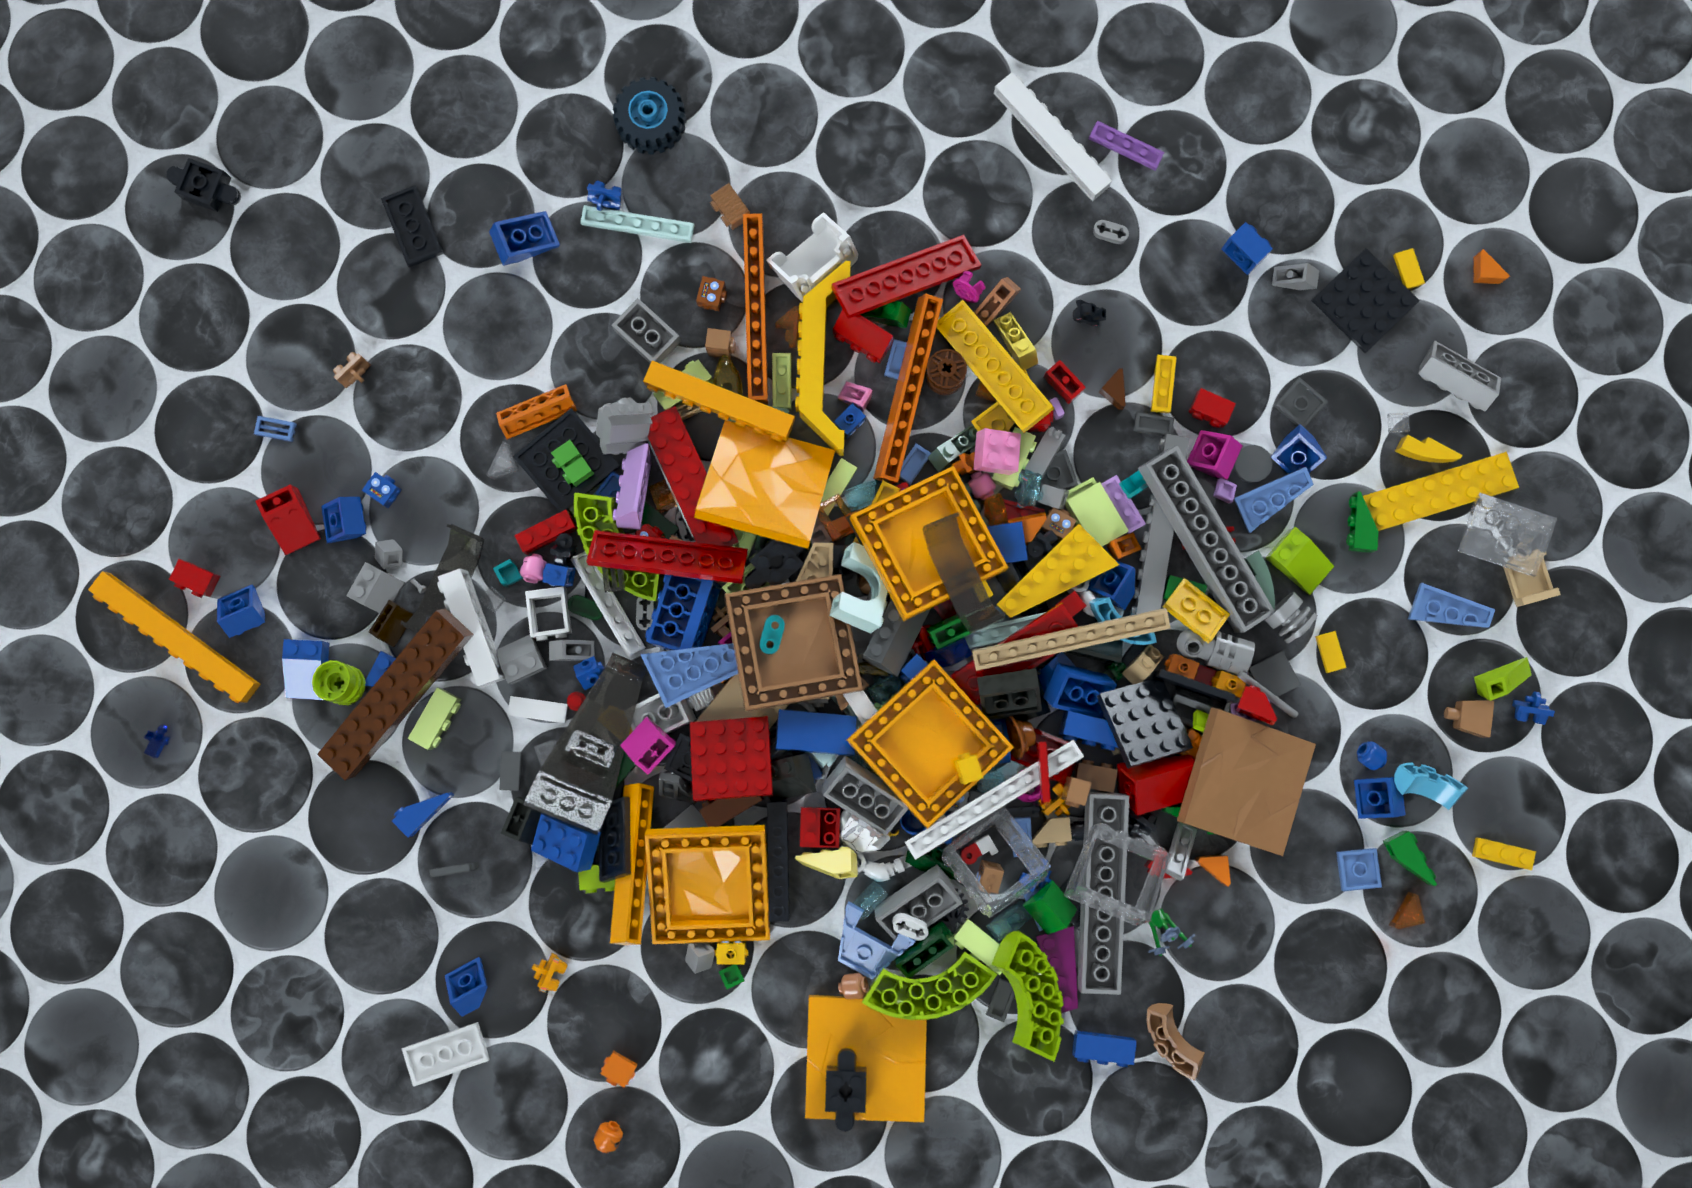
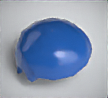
M909 809L900 818L901 827L910 835H917L927 829Z

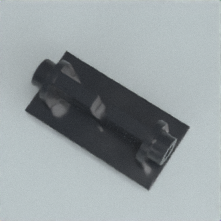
M1014 799L999 809L1000 820L1026 816L1035 818L1039 817L1040 811L1038 800L1028 803L1019 799Z

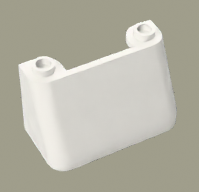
M824 212L815 218L812 223L814 234L789 255L785 256L782 252H776L766 260L773 271L801 302H803L804 295L842 263L851 261L852 266L858 259V252L850 235Z

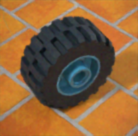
M642 77L640 81L635 82L633 80L630 82L629 87L624 86L621 89L622 94H617L615 98L617 103L613 104V119L624 143L628 144L629 148L632 150L637 148L638 153L644 154L645 151H648L649 155H654V151L663 153L665 148L671 149L674 147V141H680V133H684L686 128V114L679 92H676L675 87L672 85L668 86L667 81L663 79L659 82L656 77H650V80Z

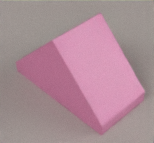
M846 382L838 399L848 405L853 403L858 409L860 408L864 411L872 397V390Z

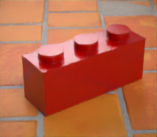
M564 510L514 536L522 552L528 555L555 542L560 534H571L577 531L578 528L571 513L568 510Z

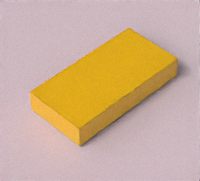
M1413 248L1393 255L1402 283L1406 288L1411 289L1425 284Z
M1336 631L1315 636L1326 673L1346 668Z

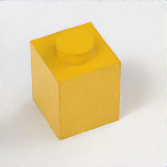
M968 752L959 755V759L954 761L961 784H967L983 778L976 755H970Z

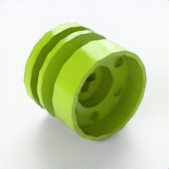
M329 660L322 663L313 675L312 686L316 695L323 700L335 704L351 705L356 703L365 691L366 682L363 673L359 669L339 661Z

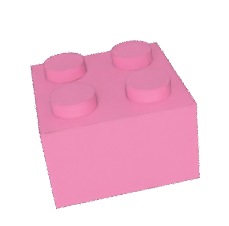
M987 428L976 432L973 470L1005 475L1018 472L1021 434Z

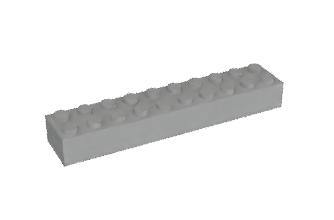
M1178 445L1167 449L1138 467L1217 604L1230 614L1227 621L1234 633L1246 632L1275 613Z
M1089 792L1085 805L1077 988L1081 993L1121 995L1129 795L1124 793Z

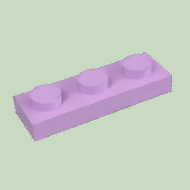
M1115 475L1101 483L1128 528L1129 532L1127 533L1130 534L1146 523L1133 501L1128 499L1120 487L1119 483L1121 481Z

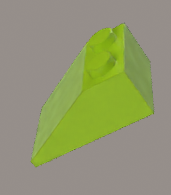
M1297 527L1289 529L1265 558L1308 595L1312 594L1334 568V565L1312 540Z

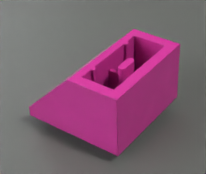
M646 716L620 746L630 759L649 775L675 746L676 741Z

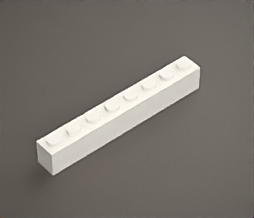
M1011 72L995 86L994 95L1092 202L1110 187L1112 180L1109 173L1105 170L1103 171L1098 166L1096 159L1086 153L1084 146L1073 139L1072 133L1061 126L1060 120L1048 112L1047 106L1036 99L1035 93L1025 87L1023 80L1018 75L1015 76Z

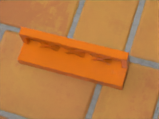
M565 384L497 412L496 415L506 439H509L560 418L570 408L574 412L577 409Z

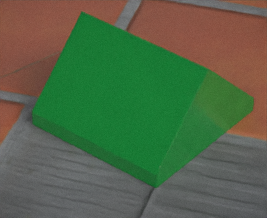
M1053 880L1023 904V907L1047 935L1066 929L1077 911V908Z

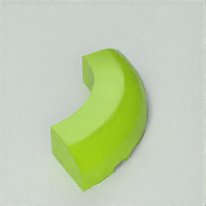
M574 493V517H576L577 532L581 537L587 555L594 530L625 534L622 528H617L616 520H613L614 508L617 509L615 497ZM597 566L601 574L620 589L643 599L658 600V594L663 588L664 574Z
M1012 931L1003 938L991 964L1006 976L1016 997L1018 1010L1017 1026L1012 1042L1054 1062L1062 1038L1059 1037L1060 1028L1064 1021L1061 1015L1063 997L1062 992L1058 988V977L1054 968L1047 960L1048 957L1038 948L1037 944L1023 933Z
M966 952L960 954L947 970L928 978L908 979L895 975L883 968L861 1003L882 1014L900 1019L926 1020L938 1018L958 1011L973 1002L990 986L997 973Z

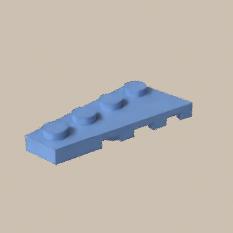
M1306 467L1234 498L1248 533H1251L1272 515L1284 508L1285 505L1314 485Z
M1420 583L1408 620L1489 628L1495 609Z

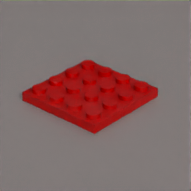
M768 716L690 722L693 801L773 795Z

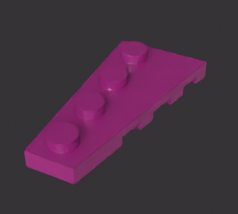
M1072 925L1049 935L1045 933L1036 936L1039 949L1046 954L1047 960L1054 968L1058 977V988L1062 992L1063 997L1061 1013L1078 1008L1074 926Z

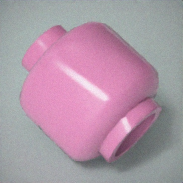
M977 471L971 475L972 479L968 484L975 498L984 500L994 494L996 485L988 472L981 473V471Z
M532 554V556H527L523 559L520 574L524 581L536 584L538 581L543 580V570L547 562L543 560L541 555Z

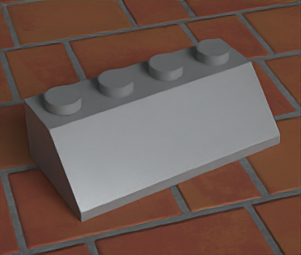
M1437 341L1432 343L1419 367L1418 374L1422 379L1437 384L1440 389L1453 393L1456 398L1469 402L1475 409L1486 411L1499 395L1501 377Z
M935 865L874 907L875 918L895 941L898 933L893 929L892 920L896 914H908L924 921L928 927L963 903L949 877L938 865Z

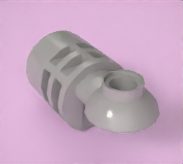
M1187 629L1179 635L1176 643L1178 651L1183 656L1193 659H1204L1205 665L1238 675L1241 671L1247 673L1255 650L1254 642L1220 631L1217 632L1208 644L1199 635ZM1192 642L1198 643L1194 648L1188 646Z

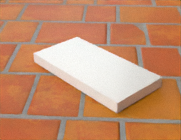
M478 1022L402 1048L413 1087L490 1060Z

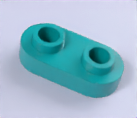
M778 615L769 616L764 623L759 646L766 654L777 652L781 643L785 622ZM774 621L779 624L776 629H773L771 626ZM772 641L773 647L767 648L766 643Z

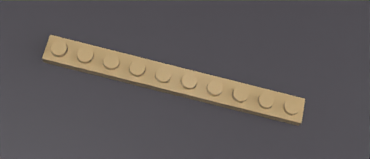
M1163 608L972 650L977 671L1170 629L1167 609Z

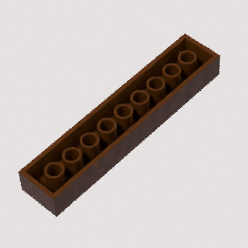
M446 608L436 610L317 755L344 780L355 777L474 634Z

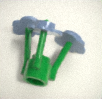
M1162 908L1149 915L1151 921L1148 924L1153 933L1156 949L1149 950L1148 953L1154 952V955L1162 956V954L1166 953L1165 949L1170 948V946H1160L1156 926L1158 929L1163 927L1165 929V933L1161 934V942H1172L1179 935L1184 942L1177 947L1178 949L1182 946L1185 949L1188 946H1192L1194 942L1192 938L1195 934L1187 939L1180 931V928L1170 919L1168 913H1165Z

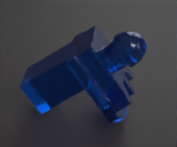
M165 724L160 725L157 728L158 731H148L144 736L145 739L149 740V744L144 752L145 754L158 758L164 745H168L170 737L165 735L168 730Z

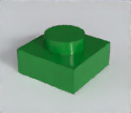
M730 965L719 970L726 989L745 981L738 965Z

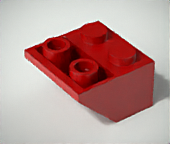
M801 807L800 847L839 848L840 808Z

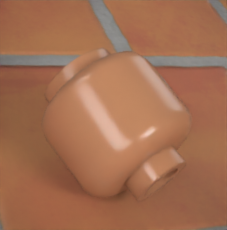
M853 973L842 977L841 983L838 984L840 995H843L846 999H860L866 995L869 985L865 976L863 977L861 973Z

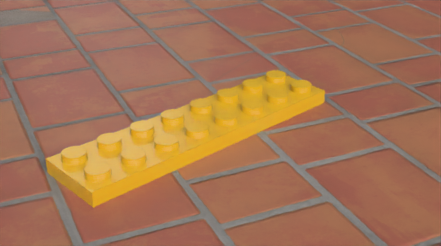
M964 300L960 301L938 320L936 328L954 350L964 357L968 367L1023 433L1054 410L1052 404Z
M1504 452L1364 495L1363 498L1378 531L1508 492L1519 488L1508 454Z

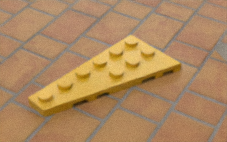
M1077 524L996 605L1011 618L1119 564L1080 524Z

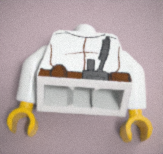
M845 809L840 815L841 834L839 837L844 841L840 847H849L858 854L864 851L869 853L880 850L890 840L891 836H896L899 833V830H897L894 834L889 832L885 835Z

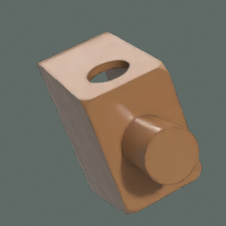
M1457 701L1455 708L1446 707L1444 717L1445 719L1454 720V729L1478 737L1488 738L1491 736L1494 701Z

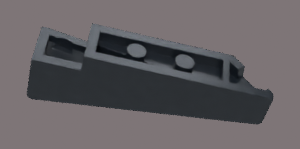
M1024 560L1007 563L1009 568L995 576L1006 593L1030 572ZM1044 601L1021 614L1023 617L1047 612L1049 608Z

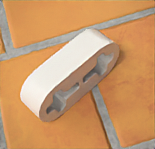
M898 913L893 917V929L897 933L918 941L924 940L928 936V927L924 921L905 913Z

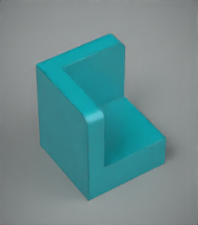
M1139 470L1119 483L1128 499L1149 487Z
M511 559L493 568L500 583L505 587L523 579L516 563Z

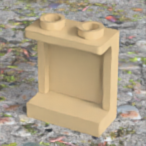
M1532 550L1526 552L1527 556L1521 558L1520 554L1508 557L1509 561L1502 563L1516 607L1561 595L1559 588L1553 589L1543 555H1547L1546 551Z

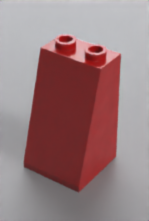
M1190 755L1167 757L1127 769L1125 763L1117 764L1118 793L1129 795V808L1136 815L1182 803L1195 759Z

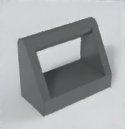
M1178 686L1173 691L1171 699L1174 705L1179 702L1202 710L1207 714L1213 708L1212 698ZM1179 716L1183 725L1193 728V720Z

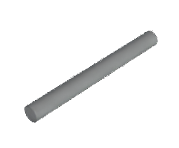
M1239 672L1238 678L1249 686L1253 685L1260 688L1261 692L1266 694L1270 702L1292 718L1298 716V712L1245 672Z

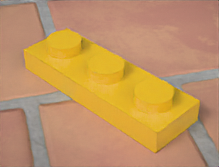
M1159 354L1156 356L1151 412L1168 414L1171 412L1176 356Z
M1476 837L1472 856L1532 870L1536 851Z

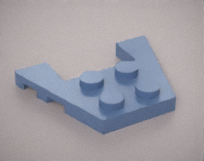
M848 901L845 909L838 961L873 980L883 968L888 967L894 959L903 954L916 940L898 933L892 946L857 928L856 924L864 909Z

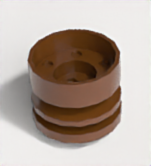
M942 349L935 352L930 357L926 369V382L929 388L940 395H951L957 392L962 387L967 373V364L964 357L952 349ZM943 368H950V372H943Z

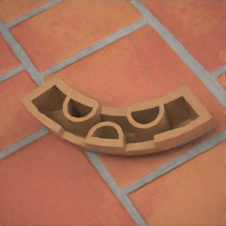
M1166 1003L1151 1005L1147 1009L1148 1032L1151 1033L1154 1040V1047L1162 1058L1165 1057L1173 1065L1172 1068L1195 1081L1201 1069L1205 1053L1191 1046L1181 1036L1174 1022L1173 1005Z

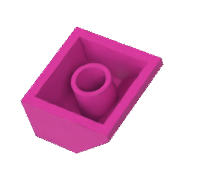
M1201 430L1187 463L1190 467L1212 477L1228 480L1243 445L1230 435Z

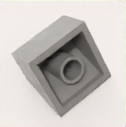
M365 562L346 596L381 613L388 600L393 602L396 600L405 582Z
M530 634L496 650L501 670L508 684L513 685L547 669L535 639L531 638Z

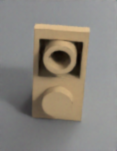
M1149 644L1127 666L1122 674L1132 684L1141 683L1153 672L1164 656L1160 654L1158 649Z
M1070 817L1048 818L1032 837V844H1036V848L1048 847L1047 843H1055V846L1067 845V841H1072Z

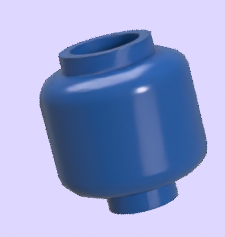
M1370 741L1359 746L1357 758L1361 764L1370 770H1377L1385 766L1387 752L1375 742Z

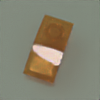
M1000 493L984 499V516L990 519L989 526L1008 523L1006 507Z

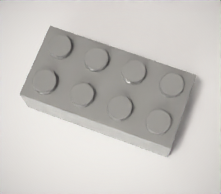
M844 756L822 784V794L824 797L885 835L891 831L908 810L880 777L847 756Z

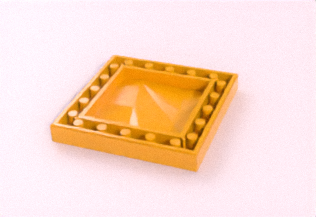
M725 420L695 509L694 518L808 549L835 450L789 437L787 441L782 439L780 442L772 439L770 434L764 432V435L754 432L752 427L746 426L744 428L735 424V422Z
M954 466L852 514L849 518L903 622L1005 572L1009 568Z
M935 660L927 664L846 739L927 829L979 781L961 784L954 761L959 759V755L968 752L970 755H976L982 775L984 776L1014 748Z
M765 825L646 829L645 847L652 944L770 940Z
M809 995L805 1119H835L836 1112H825L827 1065L837 1066V1055L841 1049L851 1048L856 1054V1066L866 1067L865 1113H855V1120L924 1122L927 1019L908 1020L888 1016L861 1003L863 998L846 999L844 996Z

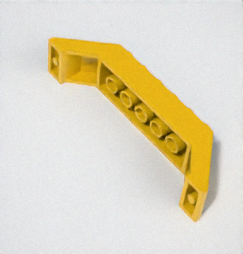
M851 261L842 263L803 296V303H799V314L802 321L798 323L799 338H802V340H798V356H801V359H797V375H800V378L796 377L797 393H799V396H796L795 399L796 412H799L800 418L831 449L835 450L838 456H844V430H839L823 412L827 307L837 299L831 289V285L850 277Z

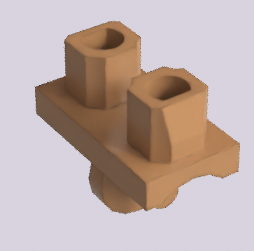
M351 352L347 356L349 363L346 366L337 365L333 369L335 373L334 378L346 389L356 380L363 383L365 380L361 376L371 366L359 353Z
M717 606L714 608L717 614L712 618L715 622L721 617L722 619L711 627V630L724 638L731 632L726 626L729 624L728 614L724 615L727 613V608L725 606L720 610Z

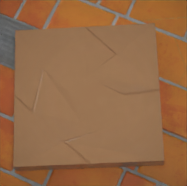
M841 574L726 593L724 595L745 712L863 690L851 625L829 616L833 599L841 592H844ZM778 615L785 622L781 643L777 652L766 654L759 646L764 623L769 616ZM774 621L771 626L773 629H776L779 624ZM772 641L766 643L767 648L773 647Z
M1211 708L1177 821L1283 856L1316 744L1226 711Z

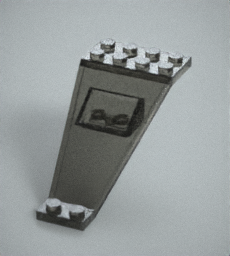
M612 653L602 674L540 768L524 801V806L598 835L613 799L625 752L620 745L629 736L641 684L647 672L646 666Z

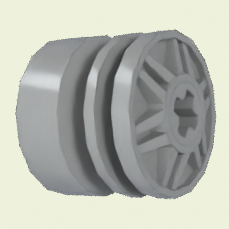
M1295 592L1290 593L1275 606V613L1264 619L1272 629L1280 625L1283 626L1278 635L1283 636L1288 633L1284 638L1286 643H1290L1302 636L1312 626V623L1318 616L1315 612L1307 615L1311 609L1309 606L1299 610L1303 600Z

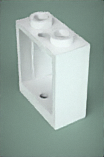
M562 586L525 591L531 638H536V641H545L550 636L560 639L566 638L567 634H572L570 612L567 603V588ZM561 597L565 628L538 632L534 600Z

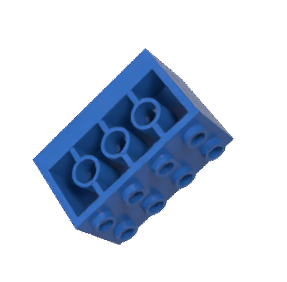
M665 575L664 588L658 594L659 603L657 609L655 608L652 613L651 619L653 621L651 627H648L645 634L646 642L668 651L702 647L722 587L713 580Z

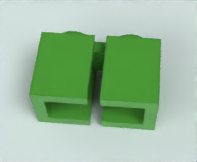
M568 440L551 452L554 456L552 459L553 463L558 469L560 467L565 473L562 476L568 484L572 483L576 487L594 475V472L571 440Z

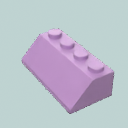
M643 444L627 451L626 459L622 461L624 473L619 477L621 490L616 494L618 506L613 511V520H616L617 528L636 530L641 528L651 469L649 444Z

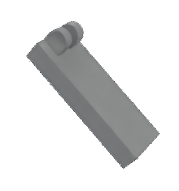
M1048 427L1025 467L1026 473L1043 479L1065 440L1066 435L1062 434L1061 430L1056 431L1054 427Z

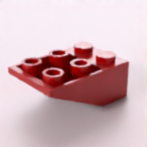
M290 484L255 501L264 521L285 555L321 539L297 487Z

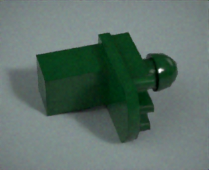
M1120 662L1115 666L1112 663L1105 667L1106 670L1103 674H1107L1116 682L1124 677L1120 672L1126 669V664Z

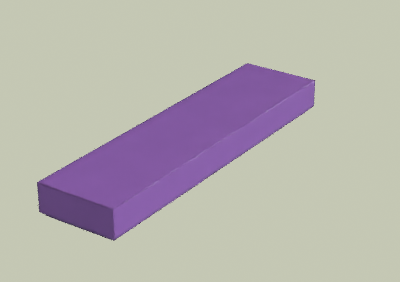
M1099 121L1096 122L1088 138L1155 171L1164 154L1163 151Z

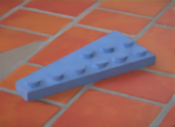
M733 643L640 654L665 708L738 674Z

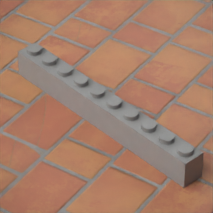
M1166 434L1163 439H1160L1158 450H1161V453H1163L1167 449L1178 445L1186 459L1189 438ZM1153 494L1150 495L1149 499L1151 512L1146 517L1148 530L1143 535L1145 548L1141 550L1139 561H1142L1141 569H1138L1136 580H1139L1138 588L1135 587V594L1133 596L1136 601L1135 606L1131 607L1130 616L1161 609L1174 529Z

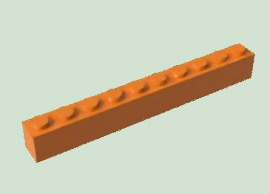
M762 213L743 214L748 398L762 404H768Z
M924 294L918 297L874 473L873 479L890 484L898 483L943 303V299L929 294Z

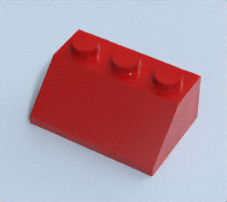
M843 309L833 327V334L836 340L841 343L845 341L850 344L852 350L857 353L861 351L873 363L878 362L881 364L893 345V335L861 315L848 319Z

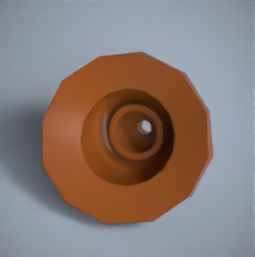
M1007 716L1006 727L1009 741L1014 747L1011 750V754L1016 760H1020L1024 753L1036 743L1034 728L1029 721L1016 720L1013 716Z

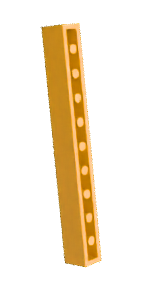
M102 571L88 589L93 593L92 597L101 603L103 601L107 603L109 610L116 614L120 613L124 616L122 618L124 621L138 626L137 630L145 636L150 635L154 638L153 642L160 647L165 646L169 649L168 653L184 660L183 664L192 670L196 669L201 678L215 683L213 686L217 690L230 694L229 698L232 701L247 703L261 685L113 574Z

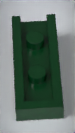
M645 502L641 523L658 527L666 539H670L671 535L675 536L679 528Z

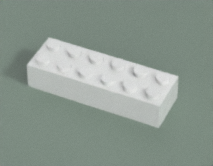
M457 569L438 576L439 582H437L440 592L444 593L446 598L444 600L446 609L474 634L463 647L465 663L467 666L470 665L472 670L470 677L473 684H477V687H485L504 680L505 676L499 664L497 649L469 572Z

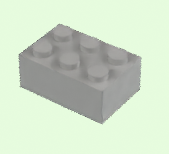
M638 298L612 324L614 331L650 364L652 360L661 364L681 342L679 335Z

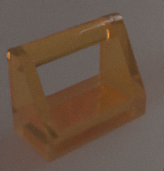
M839 494L822 502L817 515L834 542L853 531L850 526L838 532L823 510L836 502L845 517L851 515V511Z

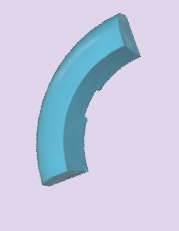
M1110 597L1096 598L1089 601L1091 610L1098 623L1121 618L1115 610ZM1154 632L1120 639L1135 645L1157 643Z
M1413 763L1401 764L1394 774L1395 785L1402 795L1407 793L1419 794L1436 801L1448 810L1455 805L1468 789V787L1448 774L1442 776L1436 773L1435 768L1423 764L1420 767L1414 766Z

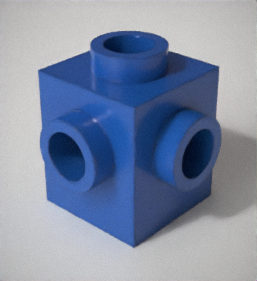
M594 656L573 666L576 677L584 690L605 681L603 674L606 672L605 667L601 661L597 662Z

